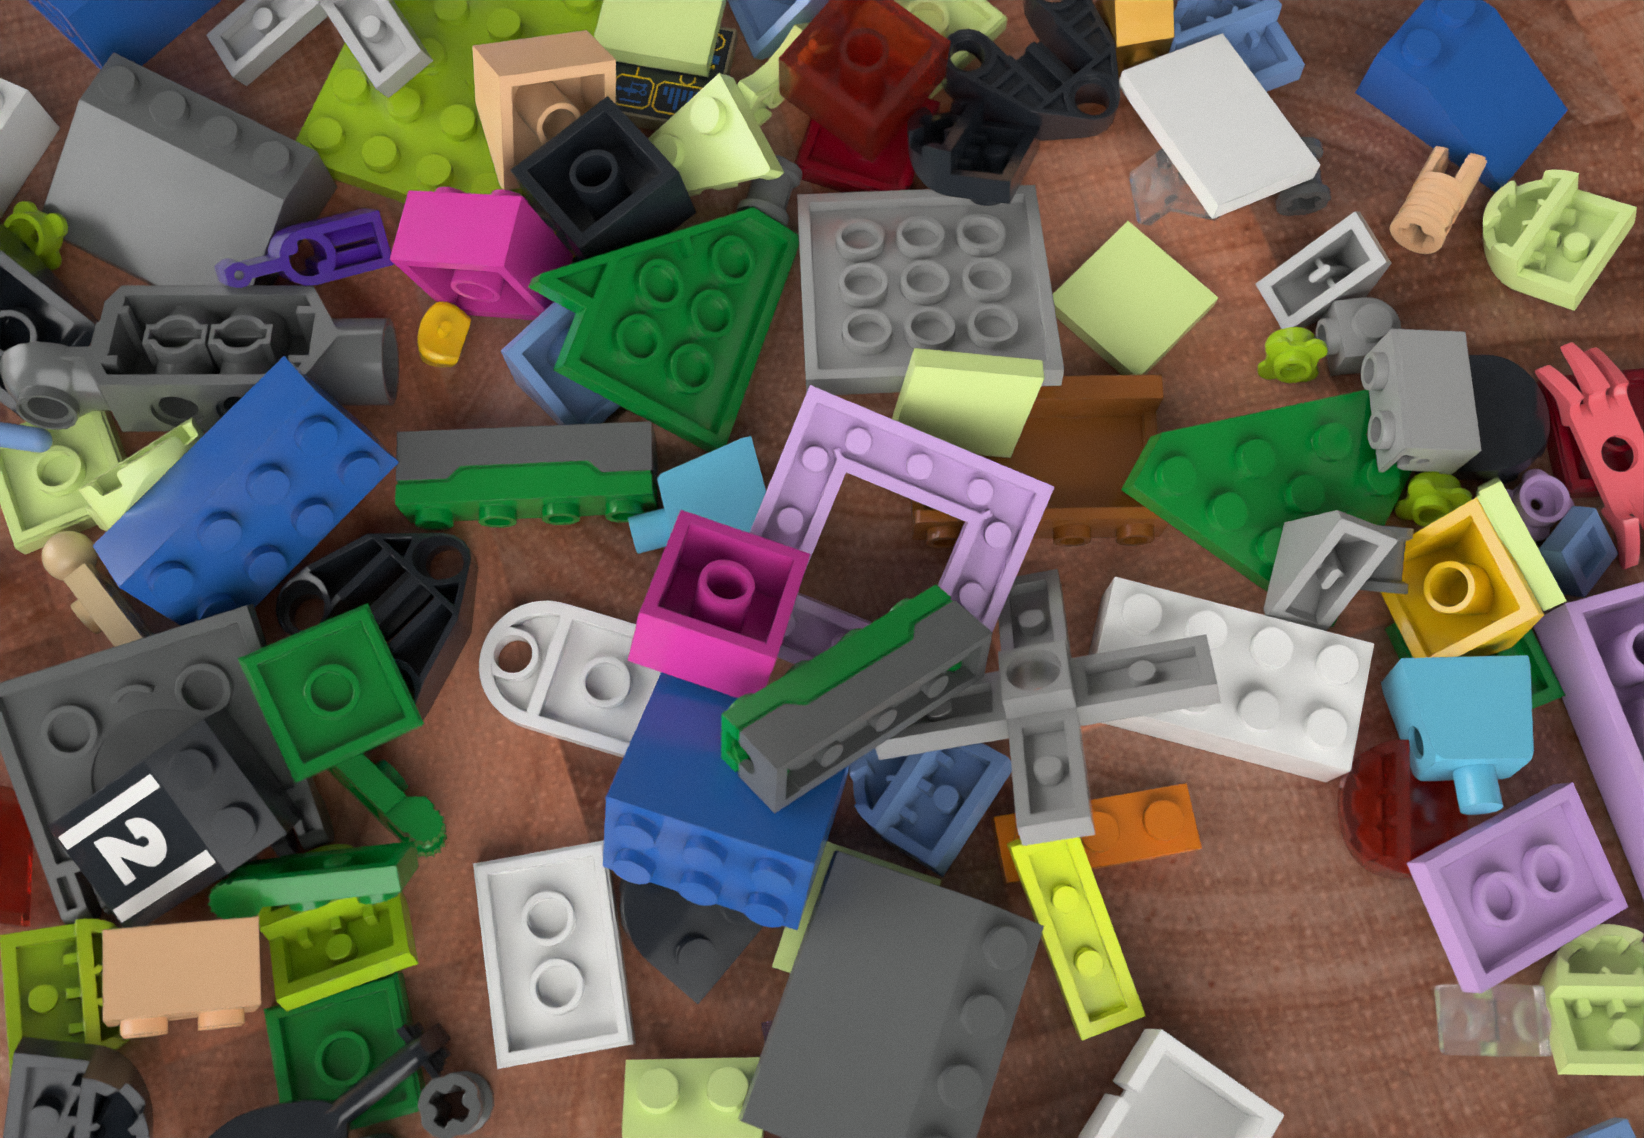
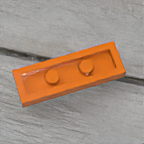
M1187 783L1091 800L1095 835L1080 837L1091 869L1202 849ZM1016 813L993 817L991 823L1003 883L1007 885L1021 882L1006 844L1020 838L1017 830Z

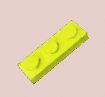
M1080 837L1022 846L1020 838L1006 843L1035 922L1044 926L1041 938L1076 1033L1083 1041L1145 1017V1012Z

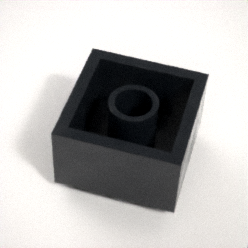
M608 96L510 170L533 209L554 230L557 237L579 262L669 234L697 213L679 171Z

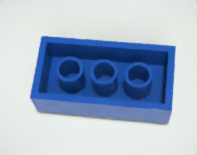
M283 356L92 546L119 588L180 626L253 604L255 608L399 462L364 424Z

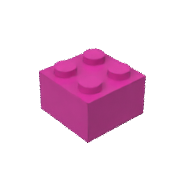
M438 187L435 192L408 191L390 260L436 302L453 303L467 315L524 320H535L554 303V301L528 288L531 279L541 273L570 265L573 259V254L555 235L554 230L541 219L529 205L528 200L522 195L503 189L494 190L491 194H471L452 187Z
M680 510L640 609L628 661L736 698L747 693L758 692L768 684L810 553Z

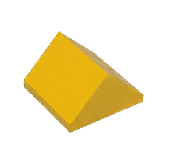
M1477 497L1413 534V539L1406 541L1402 581L1409 584L1408 594L1381 592L1413 658L1488 656L1512 648L1544 616L1518 564L1499 538Z

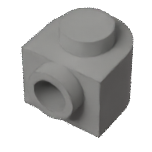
M1370 297L1334 300L1316 326V339L1323 340L1327 344L1328 353L1326 356L1330 376L1361 373L1362 363L1366 354L1370 352L1390 329H1401L1400 319L1390 305L1382 300Z

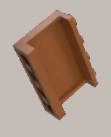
M1162 375L1063 376L1061 386H1041L1011 458L979 455L1054 486L1033 539L1053 538L1055 545L1073 547L1088 544L1091 542V538H1116V542L1120 545L1138 546L1153 542L1155 537H1160L1169 525L1165 520L1121 490L1149 438L1158 434L1156 411L1164 399ZM911 499L912 540H927V545L934 548H953L965 521Z

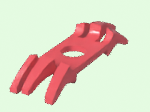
M1571 342L1560 348L1577 379L1581 392L1551 365L1539 368L1534 372L1555 398L1562 425L1569 426L1605 505L1601 509V513L1615 532L1619 562L1622 570L1638 565L1640 556L1639 523L1644 530V433L1627 395L1629 381L1620 369L1599 348L1594 347L1583 352L1577 345ZM1610 437L1621 438L1632 448L1633 463L1625 472H1617L1610 469L1602 459V446Z

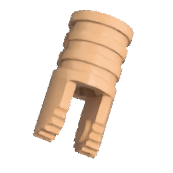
M1435 146L1414 182L1406 201L1390 225L1391 235L1396 242L1416 253L1430 254L1437 252L1442 247L1452 224L1463 209L1487 163L1486 157L1470 153L1456 177L1453 178L1444 174L1448 166L1449 149Z

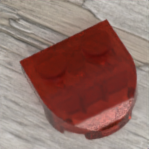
M1400 739L1384 742L1360 753L1353 758L1351 771L1343 774L1340 778L1338 818L1343 840L1355 861L1364 869L1377 876L1414 881L1407 865L1408 862L1468 830V815L1460 813L1454 780L1420 781L1413 775L1410 768L1409 740Z

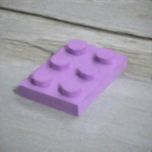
M1573 782L1553 784L1407 863L1463 992L1483 993L1628 908Z

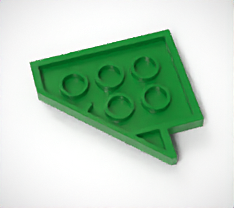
M755 207L541 273L531 279L528 288L576 313L553 370L707 452L725 446L797 253L799 235Z
M1361 390L1171 430L1151 436L1121 490L1268 592L1284 522L1339 510L1372 524L1385 526L1412 471L1399 469L1397 462H1395L1385 472H1378L1376 449L1371 448L1368 436L1366 435L1368 423L1372 415L1369 390ZM1337 619L1333 622V624L1330 627H1334Z

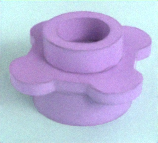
M1540 469L1528 470L1522 475V483L1514 490H1506L1534 542L1546 539L1550 534V527L1558 520L1561 521L1571 507L1574 506V502L1570 498L1565 485ZM1532 500H1536L1540 504V510H1535L1531 507Z

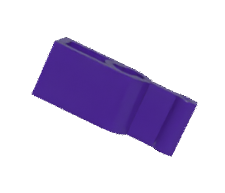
M361 208L288 226L277 231L271 238L267 255L243 261L226 258L219 261L214 268L219 282L231 287L243 288L251 282L252 278L272 273H278L282 278L295 283L310 286L394 265V263L390 260L391 251L379 210ZM306 239L314 249V256L305 259L307 269L296 272L290 264L289 256L298 252L297 241Z

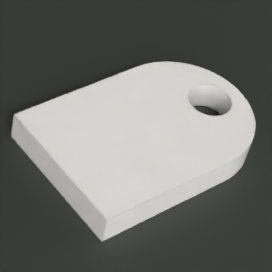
M557 601L531 602L505 614L488 633L479 659V674L484 692L493 706L508 720L523 728L622 758L626 753L661 672L628 661L636 624ZM514 641H523L530 644L532 647V659L525 669L516 673H508L501 670L499 655L507 644Z

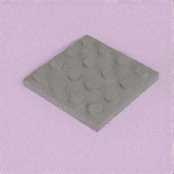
M1020 185L1010 204L1000 203L993 206H982L973 203L970 199L945 196L932 189L797 195L806 393L810 385L833 395L900 392L914 348L1042 360L1045 378L1041 386L1062 385L1064 364L1035 185Z

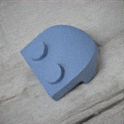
M1178 0L1177 7L1174 10V39L1169 53L1223 33L1266 92L1299 80L1305 63L1277 22L1282 7L1279 0Z
M983 743L879 760L874 748L851 763L849 775L853 780L856 802L854 806L870 827L885 842L943 877L1011 774L1012 767L1009 757Z

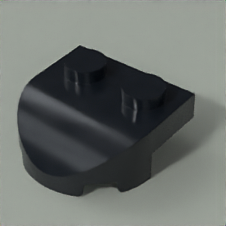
M956 98L951 103L950 112L933 116L927 107H923L912 114L907 123L908 154L914 171L926 186L939 194L970 199L973 203L982 206L1011 203L1040 149V127L983 121V98Z
M1469 355L1482 451L1455 471L1452 476L1457 480H1482L1483 484L1498 477L1504 485L1516 480L1520 472L1524 471L1538 457L1541 458L1548 444L1550 432L1548 406L1538 384L1518 364L1495 355ZM1415 471V475L1428 471Z
M621 879L619 886L621 893L620 914L621 925L626 936L649 963L697 1004L701 1002L763 928L762 925L751 921L745 913L718 904L711 906L698 905L682 897L678 891L651 882L635 884Z
M31 1037L21 1038L13 1054L3 1138H153V1108L147 1086L138 1069L123 1054L109 1047L94 1044Z

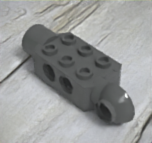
M121 285L104 302L100 322H96L90 347H68L62 344L39 341L17 344L4 351L0 359V373L7 392L16 401L15 407L18 415L28 423L40 428L51 430L68 429L75 425L79 417L92 411H112L122 432L171 431L191 417L195 419L202 431H209L283 356L342 406L394 405L399 386V351L395 327L390 318H331L314 286L247 285L243 288H236L228 285Z

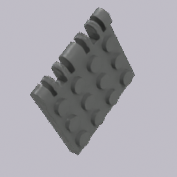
M253 604L0 683V751L59 915L65 925L74 924L76 919H99L102 914V908L104 913L107 912V915L113 913L48 828V825L204 718L223 708H226L304 817L294 826L302 847L305 850H309L334 841L331 818L325 801L316 788L313 776L295 784L238 662V658L268 646ZM293 829L271 844L277 856L296 854L297 843ZM255 855L247 860V863L250 864L253 860H256L257 856Z

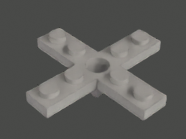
M245 0L206 35L231 76L245 86L254 81L328 16L374 87L388 98L433 61L394 0Z
M1058 569L1016 576L998 618L1001 651H998L999 671L985 673L982 679L877 746L875 750L879 760L1009 738L1016 823L1022 846L1095 835L1081 726L1221 703L1207 635L1072 658L1063 590Z

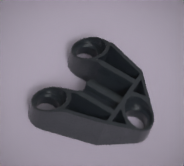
M1023 0L1026 19L1040 42L1036 43L1033 41L1025 48V53L1017 60L1011 55L1007 56L988 36L977 30H958L950 34L944 41L939 65L940 82L945 92L953 100L956 98H983V121L1040 127V141L1088 138L1106 131L1113 123L1120 101L1115 40L1092 0H1061L1059 2ZM958 51H967L974 55L982 65L972 71L960 70L954 66L951 57ZM1096 103L1103 105L1107 109L1101 114L1089 115L1079 110L1077 105Z
M366 534L306 566L281 588L276 601L278 623L290 636L303 631L299 630L296 626L295 614L299 606L310 599H321L325 603L324 614L320 623L368 603L385 641L390 646L389 650L404 682L411 684L415 689L414 703L422 720H424L472 633L478 577L477 559L463 540L451 534ZM448 550L457 551L462 554L463 568L457 575L448 579L437 580L432 578L430 567L436 555Z

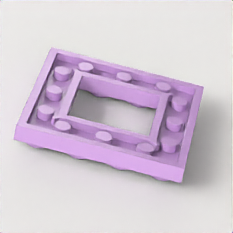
M810 385L749 533L810 553L809 563L846 472L965 521L938 586L951 596L952 601L958 602L993 632L1054 486ZM798 592L777 657L793 664L802 660H811L836 645L849 631L856 628L862 629L872 622Z

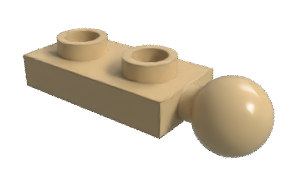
M64 531L48 539L42 549L43 566L51 576L64 581L77 597V600L71 604V608L87 628L95 634L103 631L114 647L154 635L114 582L95 568L97 552L92 546L94 543L87 536L75 531Z

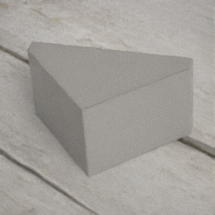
M1355 211L1258 281L1256 286L1282 329L1287 327L1304 328L1319 321L1334 300L1366 297L1391 265V261L1361 212Z
M1339 510L1284 522L1263 608L1265 615L1327 631L1398 542L1395 532Z

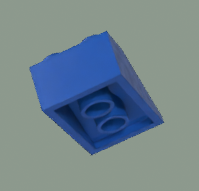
M1424 0L1378 52L1355 92L1433 149L1435 146L1449 149V160L1460 168L1470 153L1486 157L1487 163L1478 181L1495 193L1511 179L1568 110L1497 10L1483 0Z

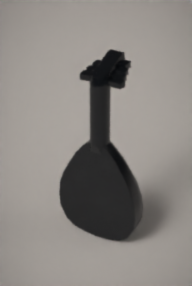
M419 1021L414 1025L413 1023H410L408 1026L404 1024L396 1031L406 1044L337 1099H298L259 1107L236 1116L217 1129L209 1138H348L350 1125L355 1119L422 1066L432 1079L441 1077V1071L445 1069L443 1066L447 1064L446 1059L452 1055L445 1047L451 1038L440 1023L426 1031Z

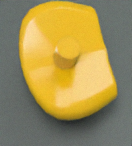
M444 301L434 303L422 318L418 330L417 343L419 355L427 365L441 368L453 367L459 360L471 324V318L453 303Z

